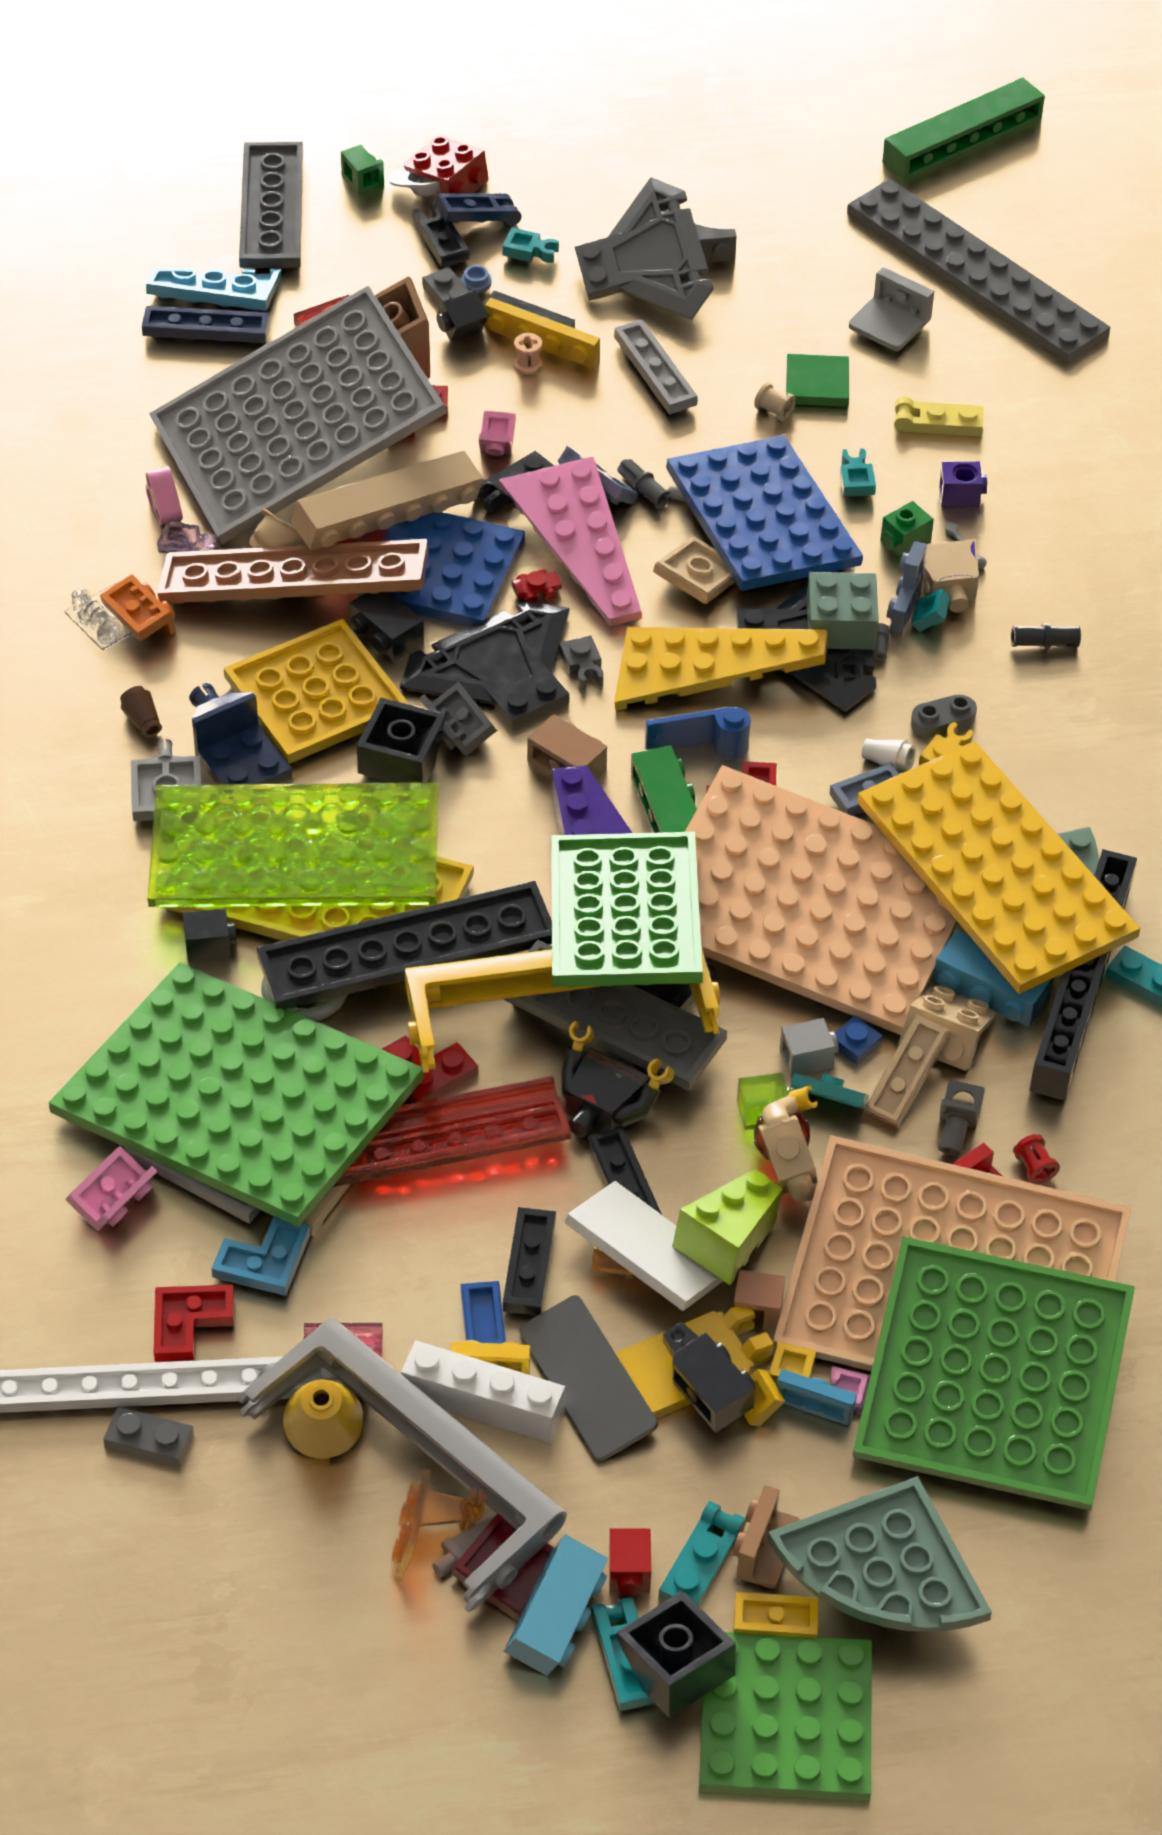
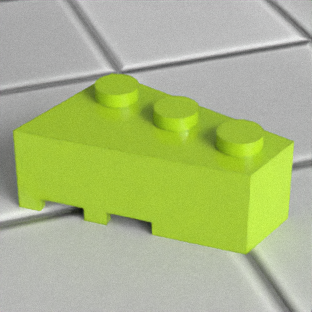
M754 1169L680 1209L672 1247L731 1285L735 1280L737 1271L748 1262L751 1252L754 1248L760 1246L774 1227L783 1187L769 1179L765 1174Z

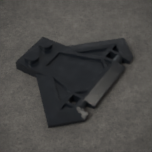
M842 570L833 571V572H838V573H845V572L842 571ZM808 584L775 609H737V628L808 629ZM827 649L825 664L788 672L845 712L876 689V677L865 675V672L875 668L873 650Z
M524 601L516 605L519 611L517 614L510 615L506 611L500 612L487 618L484 623H476L433 643L432 648L434 652L426 655L419 649L409 656L400 689L441 696L459 681L475 702L491 704L512 730L570 703V693L556 679L552 671L570 608Z

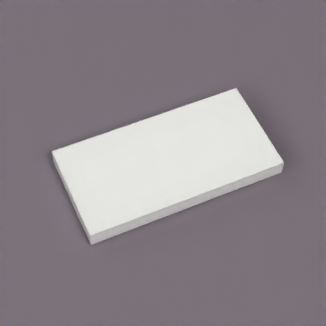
M616 1181L567 1214L566 1225L682 1311L723 1282V1280L672 1247L676 1225Z

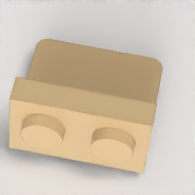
M929 987L910 1005L898 1045L903 1040L915 1016H922L950 1030V1036L936 1060L967 1071L971 1066L981 1033L995 1020L997 1012L990 1009L989 1005L982 1000H967L956 996L955 992L948 987Z

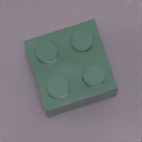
M809 572L807 590L808 629H827V649L876 650L879 624L876 573Z

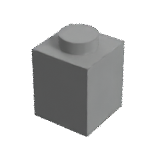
M824 1018L781 1027L779 1050L790 1078L793 1077L794 1073L807 1075L833 1069L834 1053L839 1051L838 1040L834 1031L829 1032Z

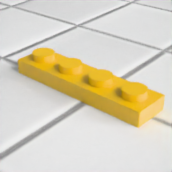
M490 298L485 304V309L489 315L485 323V329L512 339H516L517 336L524 333H532L541 338V350L593 369L600 362L599 337Z

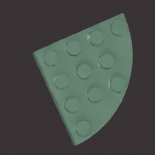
M918 1476L768 1533V1541L778 1558L805 1588L834 1608L862 1621L904 1631L933 1632L971 1627L991 1620L992 1611Z

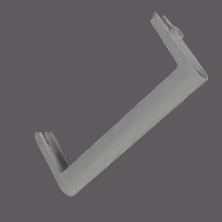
M332 1318L325 1321L279 1361L268 1364L261 1371L259 1377L237 1399L241 1403L250 1400L241 1409L239 1414L242 1417L250 1415L255 1420L317 1369L325 1368L512 1525L516 1531L464 1581L463 1585L468 1588L464 1594V1601L467 1603L464 1609L467 1612L475 1610L498 1588L504 1589L509 1586L516 1577L517 1571L559 1532L566 1521L567 1513L564 1509L336 1319Z

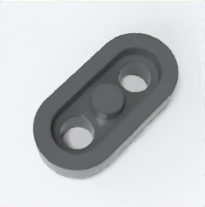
M952 695L919 704L912 711L911 728L920 736L934 737L937 734L947 733L948 726L953 722L958 724L957 730L970 727L976 719L977 705L973 699L965 695Z

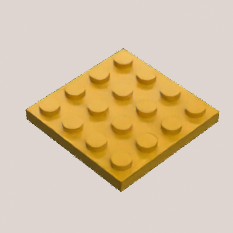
M344 619L224 667V677L235 692H253L256 695L258 723L288 764L363 733L380 698L409 704Z

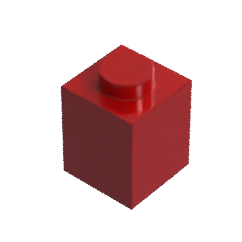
M609 1528V1593H620L626 1596L650 1593L652 1573L651 1528Z

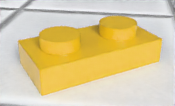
M475 1340L451 1342L450 1351L530 1375V1345H520L515 1342H505L502 1344L480 1343Z
M736 1592L733 1632L817 1639L819 1598Z

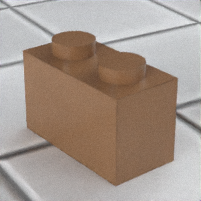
M553 714L527 737V761L552 775V769L587 765L597 779L607 770L608 746L603 744L598 738L591 737L576 728L571 722L565 721Z

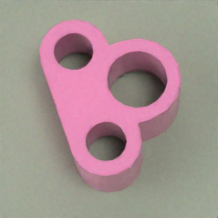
M167 466L146 472V495L159 525L162 526L183 520L182 509L170 468Z

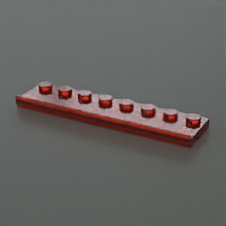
M553 1076L402 1105L333 1187L570 1140L571 1129L561 1099L558 1097Z

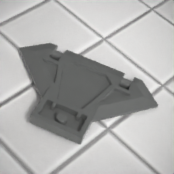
M650 177L608 237L574 246L589 301L623 291L693 320L714 290L711 279L701 280L700 275L708 272V267L691 209L680 208V204L688 201L685 190ZM667 209L669 210V212H665V213H662V214H661V211H664V210H667ZM689 280V283L681 284L682 281Z

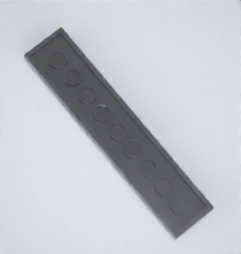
M890 178L847 204V214L1065 363H1070L1109 337L1111 329L1109 325Z

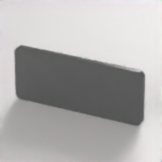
M578 1295L568 1297L521 1325L519 1329L520 1335L526 1345H530V1352L547 1380L565 1386V1409L598 1461L608 1459L657 1429L658 1422Z

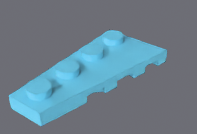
M154 268L146 282V294L156 295L164 299H185L192 303L206 302L217 304L221 307L234 306L247 308L250 311H266L281 281V269H270V274H255V269H242V274H225L224 268H211V270L204 273H196L194 268Z

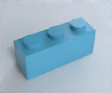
M565 1534L553 1547L503 1652L546 1676L557 1665L564 1667L575 1647L570 1642L574 1631L580 1632L590 1616L591 1609L587 1608L586 1605L591 1595L596 1597L607 1579V1575L602 1573L608 1558Z

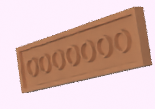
M413 539L339 543L310 550L307 545L171 552L166 555L157 596L160 602L166 601L167 603L181 604L184 602L245 601L260 598L279 599L282 597H313L317 595L342 596L356 593L377 594L380 592L423 590L429 553L428 540Z

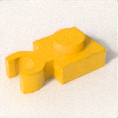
M955 722L951 723L947 728L946 738L937 734L920 754L919 765L971 743L973 731L969 730L965 735L958 736L956 735L958 724Z

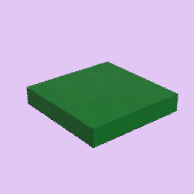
M787 353L786 395H794L796 397V405L849 407V356Z

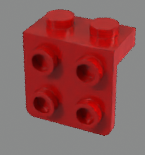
M446 136L434 137L404 162L405 171L439 182L441 194L474 193L489 181L485 150Z

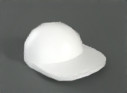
M404 163L396 167L388 177L389 183L393 186L410 188L414 194L424 198L434 197L441 193L439 182L405 171Z

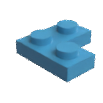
M273 1216L261 1247L224 1238L211 1268L212 1278L286 1296L311 1235L310 1225L301 1224L297 1227Z

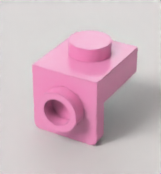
M484 410L481 434H479L478 438L480 451H485L486 454L492 456H502L504 453L512 454L516 413Z

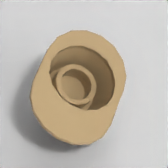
M264 508L261 510L263 520L249 540L252 548L306 545L293 525L277 518Z

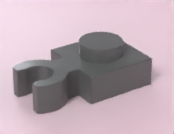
M592 636L559 642V653L569 675L578 673V686L580 689L586 690V679L588 678L595 679L599 686H603L602 658Z

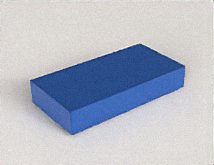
M499 1281L460 1284L465 1339L475 1340L480 1343H505Z

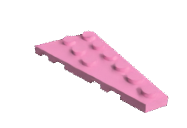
M593 456L499 479L500 488L515 502V507L522 515L524 514L533 525V530L560 564L563 563L568 569L571 578L587 593L590 602L610 627L642 619L640 604Z

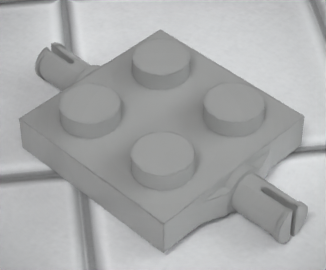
M166 738V749H164V739L158 741L159 756L149 759L131 760L133 821L161 820V834L168 837L167 826H169L170 836L175 835V819L198 817L203 808L200 756L182 757L172 755L173 743L168 738Z

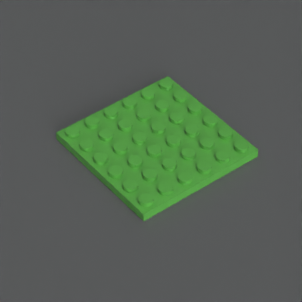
M903 1236L853 1449V1457L1091 1511L1135 1286Z

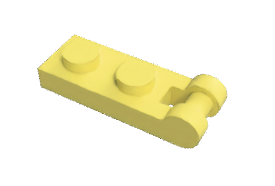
M901 396L895 401L896 415L894 417V426L898 431L982 437L984 406L915 402L907 396Z

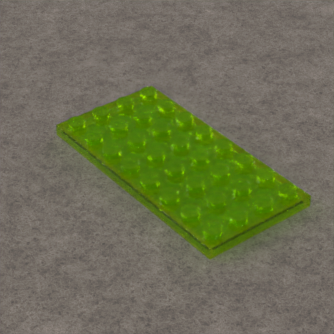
M439 783L157 785L147 893L148 907L435 905Z

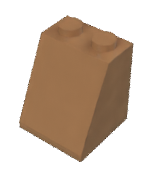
M407 276L375 294V296L429 379L431 377L429 321L411 277Z

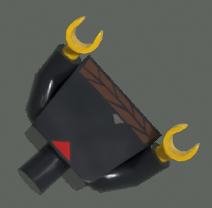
M574 1021L569 1027V1034L574 1042L572 1047L567 1048L561 1069V1094L566 1099V1112L572 1116L567 1123L569 1130L579 1137H584L592 1127L604 1132L621 1126L625 1127L646 1118L661 1093L660 1085L668 1084L673 1080V1069L667 1066L661 1076H657V1072L662 1066V1061L656 1058L649 1063L647 1068L648 1075L594 1048L589 1047L587 1051H584V1045L591 1042L594 1038V1031L588 1025L586 1035L582 1038H577L576 1032L579 1028V1022Z

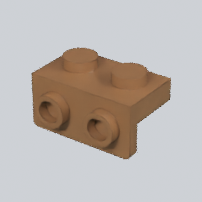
M764 1485L759 1500L752 1498L745 1518V1522L750 1524L746 1533L739 1532L732 1555L738 1557L736 1578L775 1589L785 1565L770 1545L768 1533L797 1522L800 1519L778 1511L780 1490Z

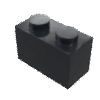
M391 592L364 593L349 602V623L352 630L357 635H362L378 653H383L393 663L424 644V620Z

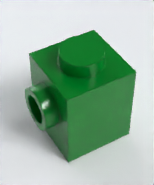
M912 500L883 516L880 541H882L886 548L902 558L904 552L909 554L914 541L924 544L931 543L934 518Z

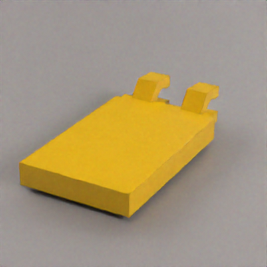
M735 1306L730 1308L725 1315L722 1311L716 1313L714 1310L684 1323L698 1336L706 1332L715 1343L721 1342L728 1350L731 1362L739 1371L743 1369L750 1376L751 1368L773 1359V1353L770 1349L774 1347V1343L767 1332L748 1338L743 1345L738 1339V1336L755 1328V1324L752 1321L755 1318L753 1309ZM665 1332L616 1352L617 1357L656 1419L691 1405L673 1384V1358L663 1343V1333Z

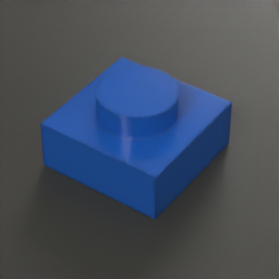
M856 1015L835 1031L839 1052L856 1065L882 1043V1035Z

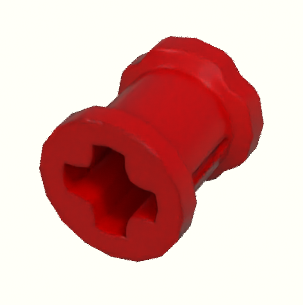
M1036 1134L1021 1139L1014 1146L1013 1153L1016 1159L1022 1160L1028 1170L1027 1177L1032 1184H1042L1057 1175L1060 1165L1056 1159L1049 1156L1045 1149L1046 1142L1042 1135Z

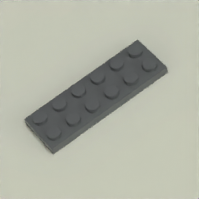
M303 141L244 142L239 268L301 267Z
M537 940L528 952L550 950L552 946ZM633 985L600 986L503 999L568 1032L570 1025L574 1021H578L579 1028L576 1036L580 1038L586 1035L588 1025H590L594 1031V1038L591 1043L646 1070L652 1060L660 1059L662 1066L659 1068L657 1075L661 1076L667 1066H670L674 1071V1078L671 1082L689 1091L727 1040V1030L719 1027L720 1034H713V1032L705 1033L700 1017Z

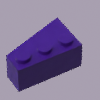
M587 765L552 769V801L559 835L632 833Z

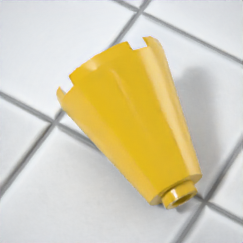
M326 1379L311 1381L298 1388L287 1401L283 1414L284 1430L292 1446L304 1456L318 1460L330 1459L349 1451L359 1439L363 1426V1410L357 1396L345 1385Z

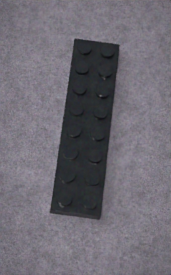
M531 881L257 947V957L275 1008H282L284 1010L405 980V968L509 955L530 950L537 940L550 945L552 944V920L536 881Z

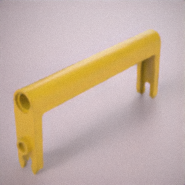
M552 949L405 968L406 991L412 1022H408L410 1044H417L423 1073H428L429 1070L436 1069L432 1050L435 1049L428 1009L600 986L553 987ZM702 950L703 983H689L705 1033L713 1032V1034H720L716 1017L720 1016L718 1006L720 1004L718 982L711 981Z

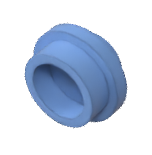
M481 265L467 267L461 277L464 285L470 291L476 289L477 293L488 290L492 285V277L488 269Z

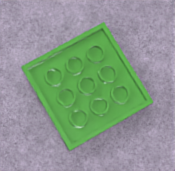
M725 1632L736 1643L735 1676L702 1697L699 1792L870 1802L872 1640L817 1637L815 1639Z

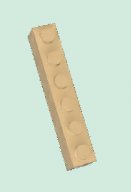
M465 450L299 499L297 500L291 522L310 550L330 547L336 542L349 538H359L365 533L378 529L385 530L392 525L404 521H414L421 516L433 512L440 513L447 508L459 504H469L477 499L484 478Z

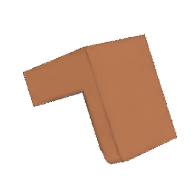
M739 1270L734 1305L736 1307L764 1311L763 1328L776 1330L782 1310L786 1276Z

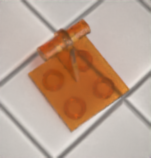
M423 1469L418 1484L410 1483L406 1502H403L398 1521V1526H401L399 1536L396 1537L391 1555V1562L397 1563L394 1579L403 1580L417 1543L420 1527L458 1523L460 1528L464 1530L467 1522V1529L476 1525V1522L482 1518L485 1511L483 1503L486 1500V1494L482 1489H480L477 1497L478 1488L472 1489L469 1497L465 1499L428 1490L431 1470Z

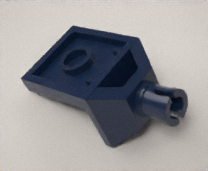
M209 683L202 684L203 689L208 694L207 696L199 685L191 691L189 701L196 707L192 717L195 756H200L201 764L229 801H241L293 778L291 766L258 724L257 699L253 692L226 693L219 697L214 687Z

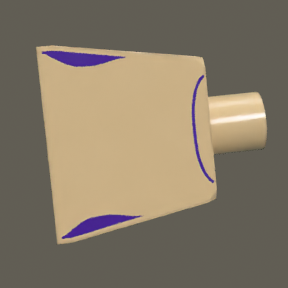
M975 539L927 544L922 582L923 593L927 596L939 589H943L950 596L949 608L952 612L958 613L966 610L969 606V601L976 599L979 570Z

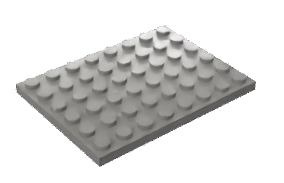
M367 285L148 414L221 544H224L263 520L261 514L263 508L272 514L277 513L448 413L370 286Z

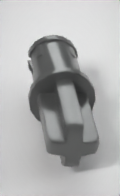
M623 459L620 462V465L617 467L618 473L633 486V490L638 495L642 494L657 509L667 505L671 498L670 492L654 480L653 473L645 472L632 459Z

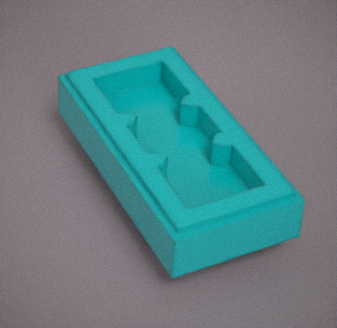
M794 1073L790 1084L796 1090L811 1086L812 1090L808 1091L810 1094L861 1109L866 1106L869 1095L844 1088L843 1079L823 1074L820 1081Z

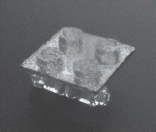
M120 581L92 596L86 589H75L71 594L73 606L64 610V613L102 651L132 635L102 604L100 594Z

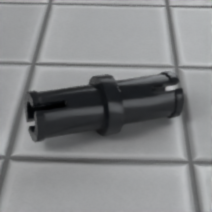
M1042 623L1041 627L1012 626L1011 645L1012 647L1040 646L1042 650H1050L1051 646L1079 647L1081 643L1080 626L1051 627L1050 623Z

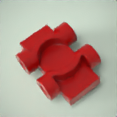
M541 569L533 571L528 575L520 574L515 580H512V588L517 599L524 598L525 601L537 603L539 600L537 595L543 594L546 601H553L557 598L556 590L562 589V584L556 571L547 573L546 570Z

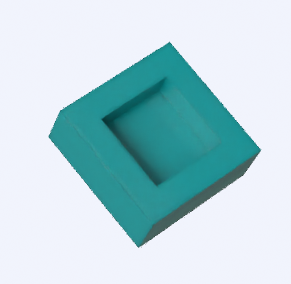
M939 589L917 600L911 624L920 632L942 623L947 616L950 596L943 589Z

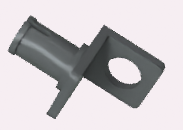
M955 1080L948 1082L945 1098L942 1099L940 1105V1120L945 1121L941 1143L938 1147L939 1151L952 1156H960L962 1154L967 1127L975 1129L977 1127L985 1093L984 1087ZM959 1092H967L973 1097L974 1104L972 1106L952 1101V1099Z

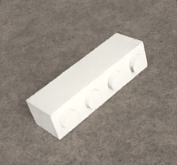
M415 1340L401 1371L404 1377L447 1412L552 1444L565 1412L564 1385Z

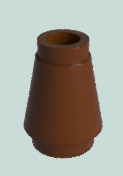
M134 686L127 689L120 697L121 710L143 733L144 737L149 738L157 735L162 730V725L151 692L145 690L143 686Z

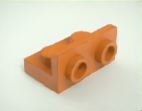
M133 574L100 594L102 604L139 641H142L160 628H163L169 635L176 632L173 622L175 613L166 601L160 602L156 598L151 586L147 582L141 583Z

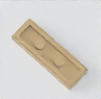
M916 1015L864 1108L865 1113L899 1128L948 1040L950 1030L922 1016Z

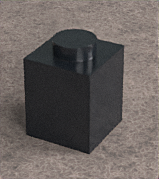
M476 289L443 301L436 314L437 324L440 330L446 333L449 341L482 330L489 317Z
M226 908L183 912L188 963L231 959L230 944H237L235 922L227 923Z

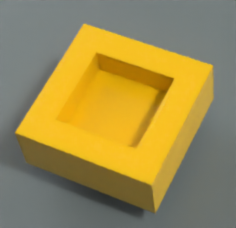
M778 1341L769 1372L774 1383L777 1384L781 1369L810 1378L816 1359V1350Z
M757 1369L751 1375L756 1387L754 1390V1408L745 1413L744 1416L750 1425L760 1427L786 1401L768 1371Z

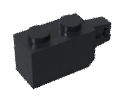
M682 1322L663 1333V1343L673 1358V1384L715 1433L754 1408L755 1383L745 1370L739 1371L731 1362V1356L721 1342L715 1343L706 1332L698 1336Z

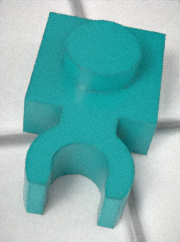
M513 227L502 246V256L532 262L535 256L539 257L543 262L554 263L555 253L559 252L558 240L552 238L541 240V233Z
M860 448L858 457L849 456L847 449L842 450V465H840L839 475L843 496L875 495L876 493L872 463L865 464L866 451L864 448Z

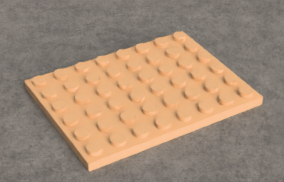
M722 765L685 831L695 832L701 947L704 956L852 1016L856 1015L862 1020L901 1035L910 1005L924 993L934 973L936 958L950 940L958 924L957 920L877 825Z
M830 1135L774 1335V1347H777L778 1341L816 1350V1358L872 1371L903 1236L1115 1282L1132 1207Z

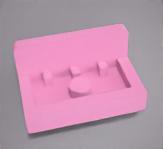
M119 1146L65 1200L97 1231L107 1223L114 1227L129 1212L125 1205L132 1198L139 1202L154 1187L150 1180L157 1173V1170L151 1166L146 1171Z

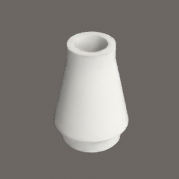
M867 738L862 747V758L871 760L881 766L892 763L898 773L911 770L915 760V746L909 744L907 740H873Z

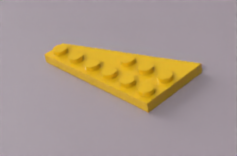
M627 627L614 699L615 711L627 709V704L645 700V704L658 702L657 697L676 693L681 697L732 685V680L748 676L750 681L763 678L762 673L780 669L787 673L825 664L828 645L827 629Z

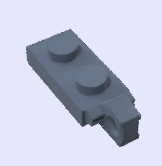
M566 445L557 462L563 464L587 457L575 448ZM596 463L607 500L616 505H619L620 501L633 505L638 497V493Z

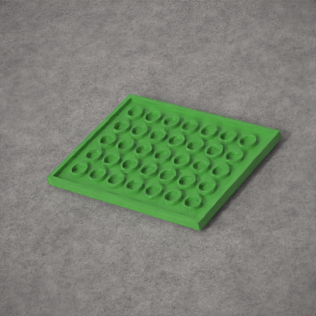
M179 962L48 1104L50 1113L299 1227L424 1079L422 1067L289 1009H276L271 1001Z

